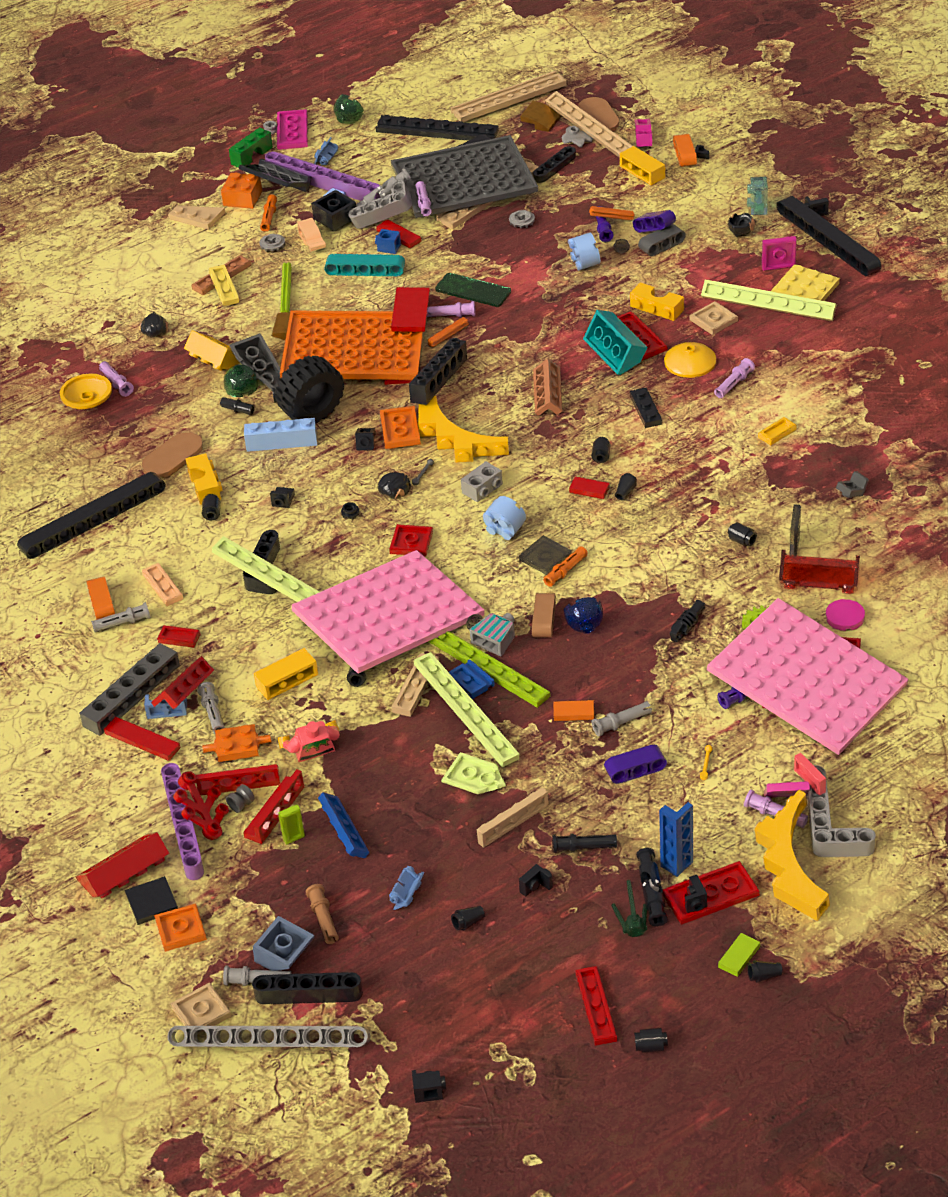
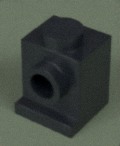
M411 1070L415 1103L443 1099L442 1090L446 1089L445 1075L440 1076V1071L416 1073V1070Z

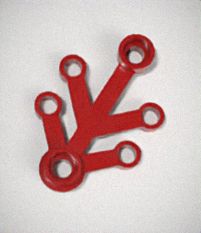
M191 771L184 772L178 779V784L183 789H178L174 793L173 798L176 802L185 805L181 812L182 817L202 827V833L205 838L215 840L223 833L220 823L222 818L229 812V807L224 803H220L215 808L216 814L212 820L209 812L214 801L221 795V791L217 787H211L207 792V798L204 802L195 785L196 775ZM185 790H189L194 801L187 798L188 794ZM196 812H197L198 814H200V815L202 816V818H200L199 816L195 815Z

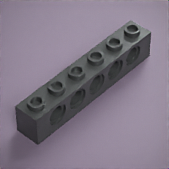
M159 643L79 713L82 726L101 736L104 733V728L115 717L121 718L146 694H149L180 666L178 653Z

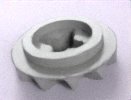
M516 211L509 216L510 225H514L515 228H527L528 225H533L535 216L530 211Z
M268 234L260 239L259 244L261 249H265L266 252L279 251V248H284L285 238L279 234Z

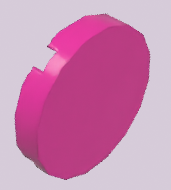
M840 599L832 602L826 608L827 623L834 629L846 631V629L851 628V630H855L864 622L865 610L856 601Z

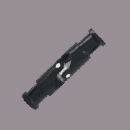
M647 847L640 849L636 855L638 861H640L639 873L645 905L650 915L648 920L650 925L658 927L666 924L668 917L664 912L665 900L658 865L654 860L655 852L654 849Z

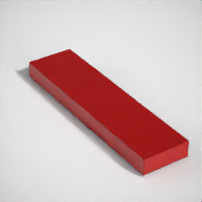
M115 717L104 728L106 735L168 761L181 748L180 743L118 717Z
M597 966L575 970L595 1046L617 1042L616 1031Z

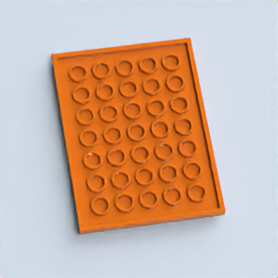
M291 310L280 378L284 370L286 371L290 364L296 363V360L304 359L306 356H319L325 358L338 370L343 379L413 380L419 373L423 332L391 331L393 311Z

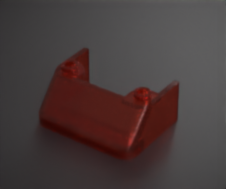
M781 550L779 582L784 585L785 589H795L796 586L836 589L842 590V593L854 594V591L858 590L860 556L856 555V560L787 555L786 550Z

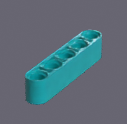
M330 254L326 259L324 270L328 275L397 277L403 274L405 258L401 255Z

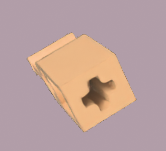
M313 218L297 222L298 233L304 244L308 245L310 251L326 247V243L322 239L320 230Z

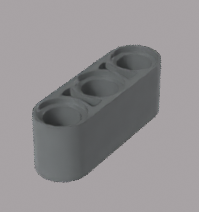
M671 224L662 230L654 231L642 237L638 247L652 257L682 243L686 233L675 224Z

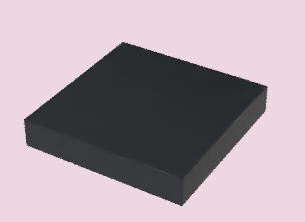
M165 876L125 890L137 925L154 920V915L178 909Z

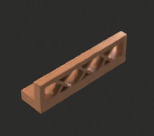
M547 358L533 369L535 414L538 416L547 409H550L556 415L562 412L560 367Z

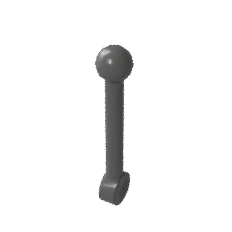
M428 459L426 466L417 478L412 479L413 485L419 484V479L429 466L434 464L433 459Z

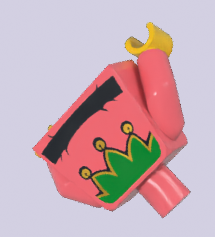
M336 720L326 724L324 721H311L306 726L297 728L291 740L289 735L278 737L279 747L286 749L290 753H295L298 762L335 751L332 740L335 741L339 738V727Z

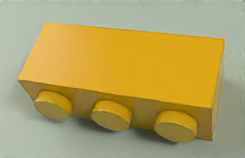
M632 146L620 153V167L651 186L665 179V164L637 147Z
M303 648L255 672L256 687L269 700L317 676V663L309 652Z

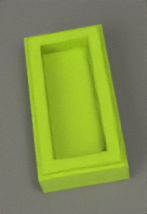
M297 804L278 812L282 837L286 845L305 837L301 810Z
M740 933L718 962V968L738 977L760 948V942Z

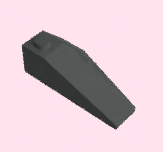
M261 333L230 344L233 354L243 366L271 391L272 388L275 387L276 389L278 387L277 382L280 378L281 368Z

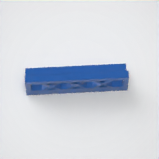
M689 802L677 812L666 805L659 810L660 866L676 877L693 863V805Z

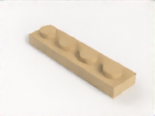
M420 653V655L418 656V658L421 657V656H423V655H425V654H424V653ZM415 666L410 671L392 705V713L411 717L429 683Z
M542 787L536 792H532L522 801L515 803L508 810L498 814L494 819L482 824L477 829L478 843L483 848L548 807V792Z

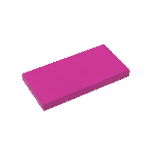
M307 109L277 112V150L308 147Z

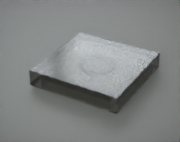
M797 504L793 506L789 558H796L798 554L801 506Z
M543 535L519 555V560L547 575L556 564H560L572 554V550Z

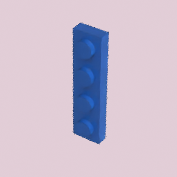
M322 792L318 799L322 809L327 813L330 823L336 829L339 839L345 845L346 852L353 857L366 858L370 852L337 796Z

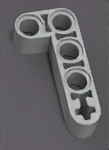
M398 180L392 184V194L351 209L348 215L355 228L361 229L408 211L412 206L411 194L404 181Z

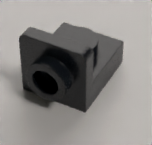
M808 196L805 197V203L803 204L820 216L828 215L829 201L827 198L811 201Z
M375 428L357 429L355 432L356 450L374 449Z
M277 487L275 491H271L272 507L290 508L295 495L294 488Z
M535 864L519 878V892L526 897L532 891H536L540 884L548 890L552 889V874L546 868L543 869L538 864Z
M698 875L690 876L689 886L687 887L689 896L685 897V910L687 913L700 911L707 907V893Z

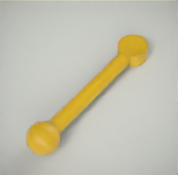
M711 745L705 746L706 755L703 771L700 773L701 780L708 779L707 767L710 752L713 750Z

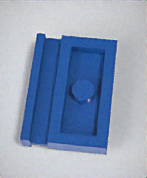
M469 659L467 660L468 663H462L449 671V674L470 698L474 699L487 691L488 687L495 686L494 679Z

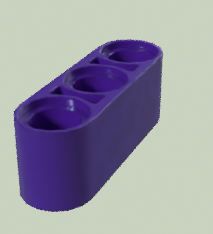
M671 210L646 213L633 220V227L639 233L662 230L675 223L676 216Z
M653 744L612 756L605 761L604 767L611 781L619 784L659 772L666 767L667 760L659 746Z

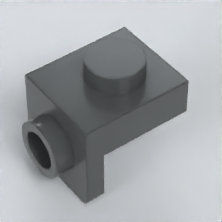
M854 471L850 481L838 482L836 489L841 491V494L847 498L863 496L869 479L858 471Z

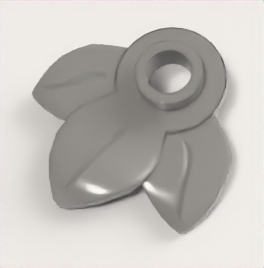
M570 126L566 128V133L562 135V141L564 144L573 142L577 146L582 147L585 141L592 142V137L581 131L578 127Z

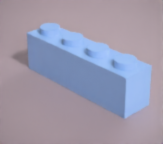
M315 418L244 424L246 450L250 452L317 446Z

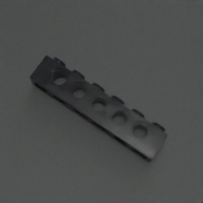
M459 338L450 339L409 383L410 403L427 405L467 360L465 340H460Z

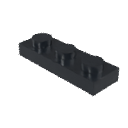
M647 387L631 390L630 398L644 427L649 428L662 425V418Z

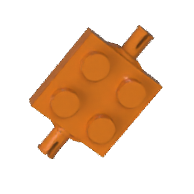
M255 724L215 730L216 739L214 743L202 745L203 753L215 751L218 762L259 756L258 748L260 744L271 743L270 734L258 736Z

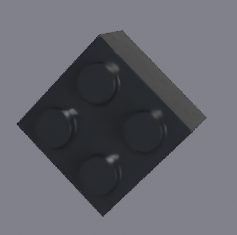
M337 190L311 203L313 219L332 231L338 230L350 223L351 219L348 214L351 209L357 207L354 200Z

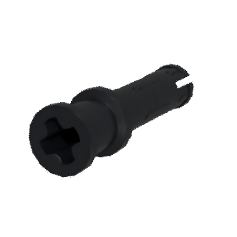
M570 833L569 836H556V834H552L553 853L569 850L572 853L577 851V849L617 848L616 834L576 836L574 833Z

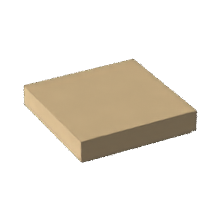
M714 301L691 314L690 321L711 335H714L737 322L738 316Z
M210 983L170 1003L171 1008L184 1026H215L232 1017L230 1010Z

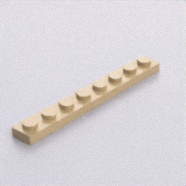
M555 91L545 100L549 107L619 158L621 152L632 147V145L559 92Z

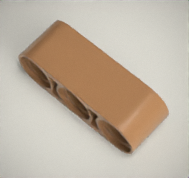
M536 593L532 620V637L552 638L556 607L555 593Z

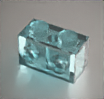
M750 177V184H747V194H750V197H747V207H750L751 215H767V177Z

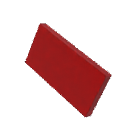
M396 287L391 331L425 332L430 296L429 287Z
M632 311L617 316L648 347L641 361L668 351L667 345Z
M740 861L698 876L707 893V907L700 911L687 913L685 910V897L689 896L687 892L689 880L662 889L665 900L681 925L760 896L759 889Z

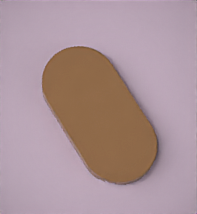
M590 97L578 104L579 108L612 132L619 127V118L605 99Z
M190 432L173 436L143 459L142 468L144 474L154 472L163 478L171 476L186 465L185 458L197 456L201 453L203 449L201 437Z

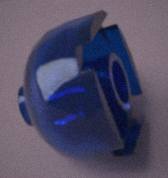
M586 597L575 600L576 604L572 606L569 603L564 608V616L567 624L573 630L588 634L601 624L603 620V607L600 600L597 602L594 597Z

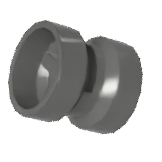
M244 784L240 785L235 793H230L226 796L227 804L236 813L241 812L246 804L249 805L255 800L253 792Z

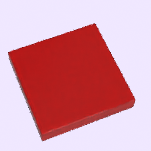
M397 524L389 548L390 554L406 555L417 550L426 557L433 534V527Z

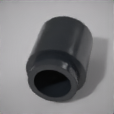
M598 437L593 442L591 457L597 463H604L609 459L611 444L607 438Z
M208 494L202 501V516L206 520H216L220 516L221 502L216 495Z
M739 522L730 525L728 529L729 539L743 546H752L756 541L757 533Z
M662 1028L641 1029L640 1032H634L636 1051H642V1053L664 1051V1046H668L667 1032H662Z

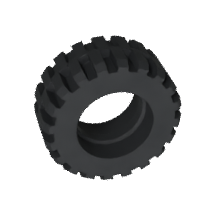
M306 356L304 359H298L296 363L290 364L289 368L286 371L284 370L281 379L279 378L277 382L278 387L275 390V398L278 406L292 420L315 418V423H318L321 419L327 418V415L333 413L334 408L340 403V398L343 397L344 380L340 372L325 358L319 356Z

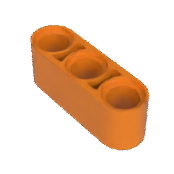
M674 135L673 145L680 167L696 165V152L690 135Z
M105 576L87 580L86 583L96 620L114 615L115 611Z

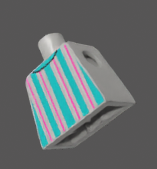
M494 613L489 614L470 628L471 643L501 657L515 636L513 623L515 619L513 615L506 613L503 617H500Z

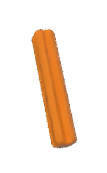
M591 206L589 210L591 216L633 220L635 216L634 212L629 210Z
M461 317L428 338V345L435 347L468 326V319Z

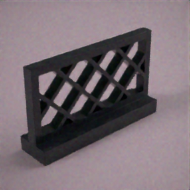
M259 159V164L239 165V170L285 187H293L309 192L312 176L265 159Z

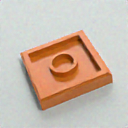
M196 903L154 915L165 952L207 940Z

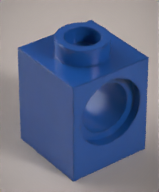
M381 229L375 237L377 251L396 254L401 246L400 232Z

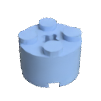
M592 233L568 239L569 247L573 251L570 252L572 261H575L578 271L595 266L601 262L599 250L594 244L596 241Z
M499 496L483 514L487 532L491 535L497 533L502 535L504 539L510 540L525 522V511L522 507L519 509L515 506L517 502L513 499Z

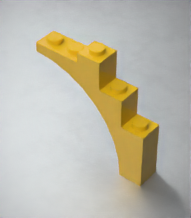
M436 396L427 405L419 404L418 424L420 437L436 436L438 450L454 449L455 463L473 462V457L509 455L508 437L480 435L456 426L441 412Z
M798 790L794 796L789 797L786 806L776 813L774 819L766 816L763 821L756 825L755 836L757 843L768 848L764 853L763 859L765 869L776 875L772 883L774 897L818 921L830 906L829 894L807 877L798 864L792 849L794 829L800 815L807 806L806 793Z

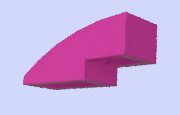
M635 119L637 147L652 146L650 119Z

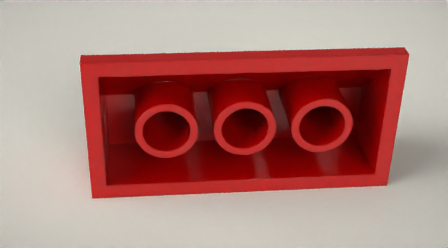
M158 832L145 834L75 877L92 897L100 896L102 899L112 893L111 889L118 885L120 888L129 883L130 880L128 878L133 875L138 877L148 871L147 867L151 864L157 866L164 862V857L170 853Z

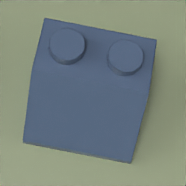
M278 916L253 945L254 962L271 971L289 969L314 939V935Z

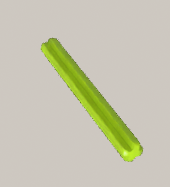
M284 262L282 265L281 313L290 312L292 271L290 262Z

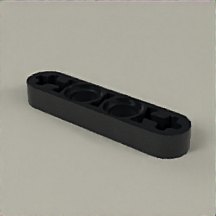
M571 146L561 149L533 171L534 180L537 183L547 181L576 158V149Z

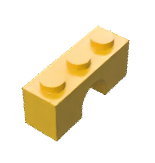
M640 282L630 292V307L675 321L684 311V297L671 292L664 297H655V287Z
M206 453L185 458L191 482H194L200 505H202L203 499L208 494H214L221 500L220 492L223 489L221 482L218 481V475L216 470H214L212 459L209 460Z

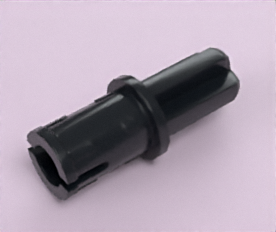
M222 397L220 401L221 407L234 410L235 413L241 412L252 415L255 410L253 404L241 402L239 399L233 400Z

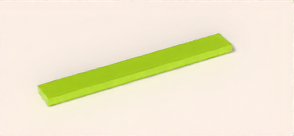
M449 631L428 641L464 664L468 663L467 660L470 659L494 679V682L537 708L551 697L550 691Z

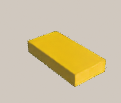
M783 417L758 432V438L771 446L797 430V425Z

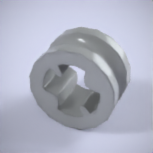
M267 121L263 124L264 129L270 131L271 134L277 132V123L275 121Z

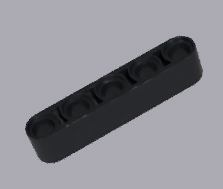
M353 972L259 975L252 982L255 1000L259 1004L264 1005L355 1002L360 1000L363 995L360 976Z

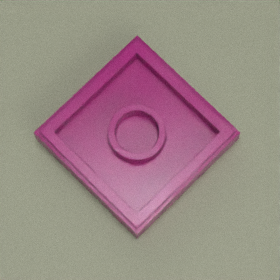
M795 236L762 240L763 271L789 268L794 264L796 265Z
M809 782L768 783L764 789V797L794 796L798 790L806 793L807 796L810 790Z

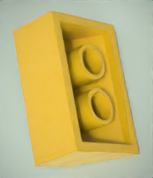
M194 330L191 331L184 349L190 352V356L195 358L201 357L202 362L209 365L212 363L213 368L220 371L222 369L230 371L240 364L229 345L211 336Z

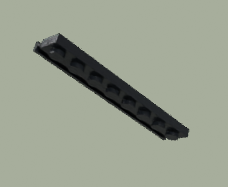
M381 115L375 127L378 133L467 141L482 134L494 139L499 132V125Z

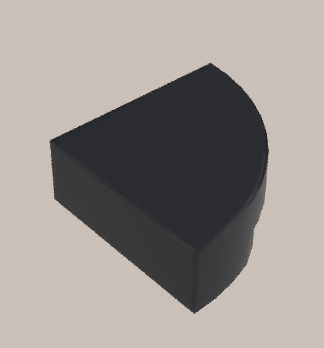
M697 145L695 149L696 158L709 159V150L704 149L702 145Z

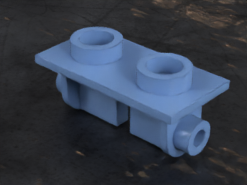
M332 137L327 142H323L321 150L318 149L316 151L314 164L320 162L321 165H327L332 156L338 151V145L331 142Z
M407 866V868L402 870L398 878L399 882L394 885L389 894L390 901L396 904L393 908L394 910L407 907L412 902V895L420 887V880L424 872L416 874L411 866Z

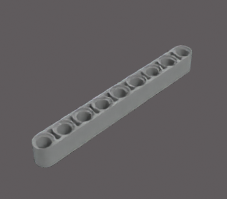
M174 1026L169 1030L167 1037L173 1046L362 1047L369 1043L371 1036L369 1030L362 1026ZM178 1030H182L185 1035L184 1040L180 1043L175 1039V1033ZM200 1030H204L207 1033V1039L203 1043L197 1038ZM223 1030L229 1033V1039L225 1043L219 1037ZM245 1030H249L252 1034V1038L248 1043L242 1040V1033ZM267 1030H271L274 1033V1040L270 1043L264 1039V1034ZM290 1030H294L297 1034V1038L293 1043H290L286 1038ZM312 1030H316L319 1033V1040L316 1043H312L309 1040V1033ZM335 1030H339L342 1034V1039L338 1043L333 1042L331 1039V1034ZM357 1030L363 1031L365 1035L361 1043H357L354 1040V1033Z

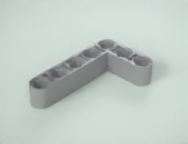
M814 765L826 778L825 769L819 765ZM827 781L826 792L820 796L810 787L807 794L813 853L818 857H858L873 854L875 850V832L870 828H831Z

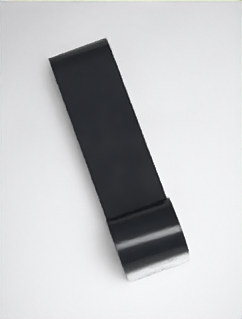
M275 530L263 532L253 551L255 555L273 564L280 550L278 532ZM243 571L244 586L247 591L262 594H275L278 591Z

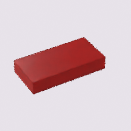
M575 476L569 487V493L604 499L610 488V483Z
M163 625L157 640L158 643L194 648L200 637V630Z

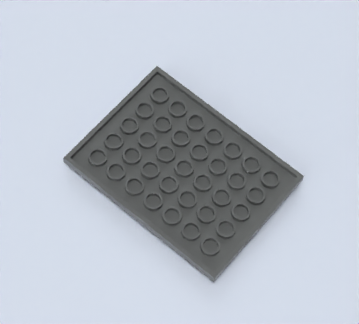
M511 135L391 160V166L395 175L401 173L404 168L412 179L407 181L405 185L411 194V209L415 218L425 217L421 214V208L418 206L419 199L415 185L419 181H423L426 184L427 195L431 201L430 215L538 192V185Z

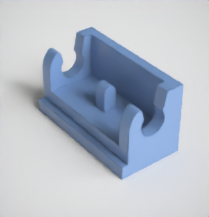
M145 695L144 707L147 719L187 715V697L173 709L165 700H162L154 707L151 703L153 700H149L150 695Z

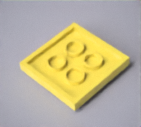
M794 264L771 292L825 301L839 285L840 278Z

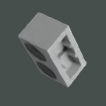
M485 461L461 479L462 494L479 502L503 484L502 470Z

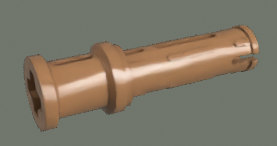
M321 884L311 885L306 889V896L311 901V910L317 915L325 942L333 944L335 943L334 938L338 941L339 937L329 913L330 903L325 898L324 886Z

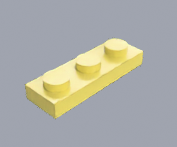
M225 265L209 268V274L223 306L239 303L238 294Z

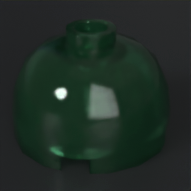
M344 94L339 95L333 111L340 123L354 124L362 117L364 109L357 100L353 99L352 101L348 99L350 96Z
M246 365L232 366L223 377L224 389L232 397H243V394L246 393L249 396L258 388L256 373L251 367Z

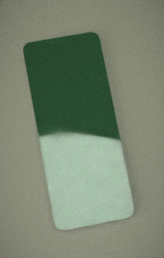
M447 273L435 287L436 292L494 307H500L511 294V288L454 273Z

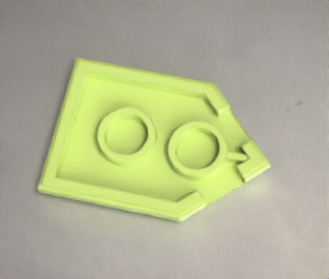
M461 752L441 780L443 783L475 794L506 787L497 764Z

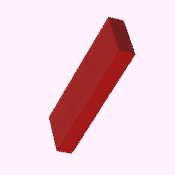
M388 219L376 226L378 232L381 229L399 231L401 244L409 249L422 242L421 236Z

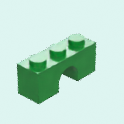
M259 127L229 148L231 165L238 168L239 165H249L253 162V151L263 155L272 149L271 132Z

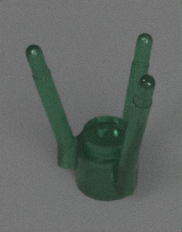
M627 880L631 915L627 917L626 922L616 905L613 903L611 906L622 926L623 933H627L630 937H639L647 930L646 905L643 904L642 918L636 914L631 881Z

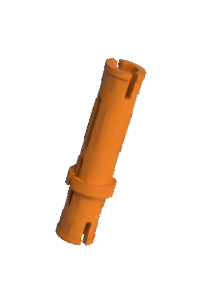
M269 195L267 203L264 205L260 229L265 232L270 230L273 213L276 212L277 197L275 195Z
M582 546L578 547L564 561L556 564L553 570L543 577L544 583L551 587L559 579H563L569 570L587 556V550Z

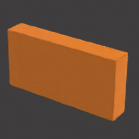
M594 700L553 702L554 721L594 719Z

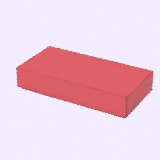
M802 753L795 755L794 771L805 782L808 781L809 786L819 796L826 792V778Z

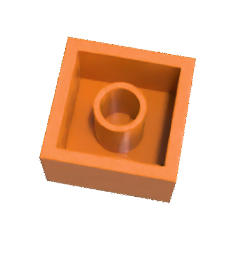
M230 173L221 189L223 206L253 209L262 193L261 177L253 174Z

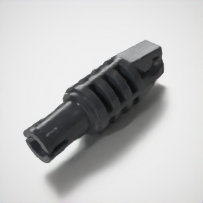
M696 600L691 608L684 610L675 621L670 631L671 641L679 642L690 632L698 622V616L706 608L703 601Z

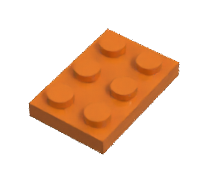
M415 406L380 410L385 449L421 444Z

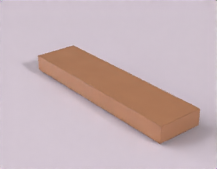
M239 255L224 265L230 278L250 267L251 261ZM210 274L191 285L192 290L201 295L215 288Z

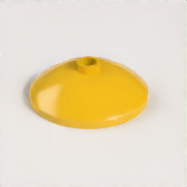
M685 342L675 345L667 351L664 357V364L667 370L674 375L686 378L700 377L714 369L716 355L711 348L704 344Z
M82 374L69 379L63 384L60 389V398L65 405L80 410L91 409L101 405L109 398L112 386L110 381L102 375Z

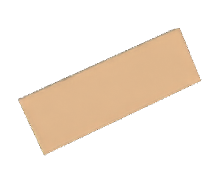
M159 563L142 570L143 576L166 607L183 600V594Z

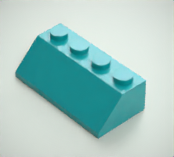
M596 310L583 338L617 375L623 374L640 363L648 348L613 312Z

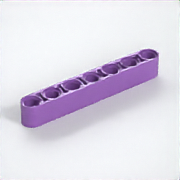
M168 763L162 767L161 773L185 875L189 880H198L204 875V868L193 822L182 817L181 812L185 805L176 802L173 798L174 793L178 789H183L178 784V779L181 776L180 768L175 763Z

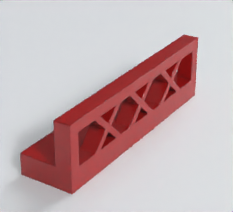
M200 656L151 702L152 705L155 707L162 700H165L175 709L214 669Z
M277 764L198 774L196 775L197 789L202 796L207 795L211 787H217L221 793L236 791L242 784L246 785L249 789L277 786L280 784L279 767Z
M296 769L291 777L286 776L244 830V838L260 844L266 840L280 821L278 812L289 808L305 788L301 770Z

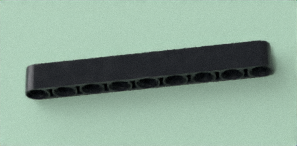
M789 196L777 202V210L783 217L862 275L868 276L881 269V261L877 256L794 196Z
M148 472L28 533L18 540L17 546L27 558H36L162 493L166 484L156 473Z

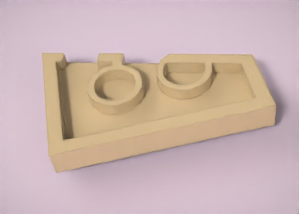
M176 206L168 216L170 220L209 230L226 212L223 207Z

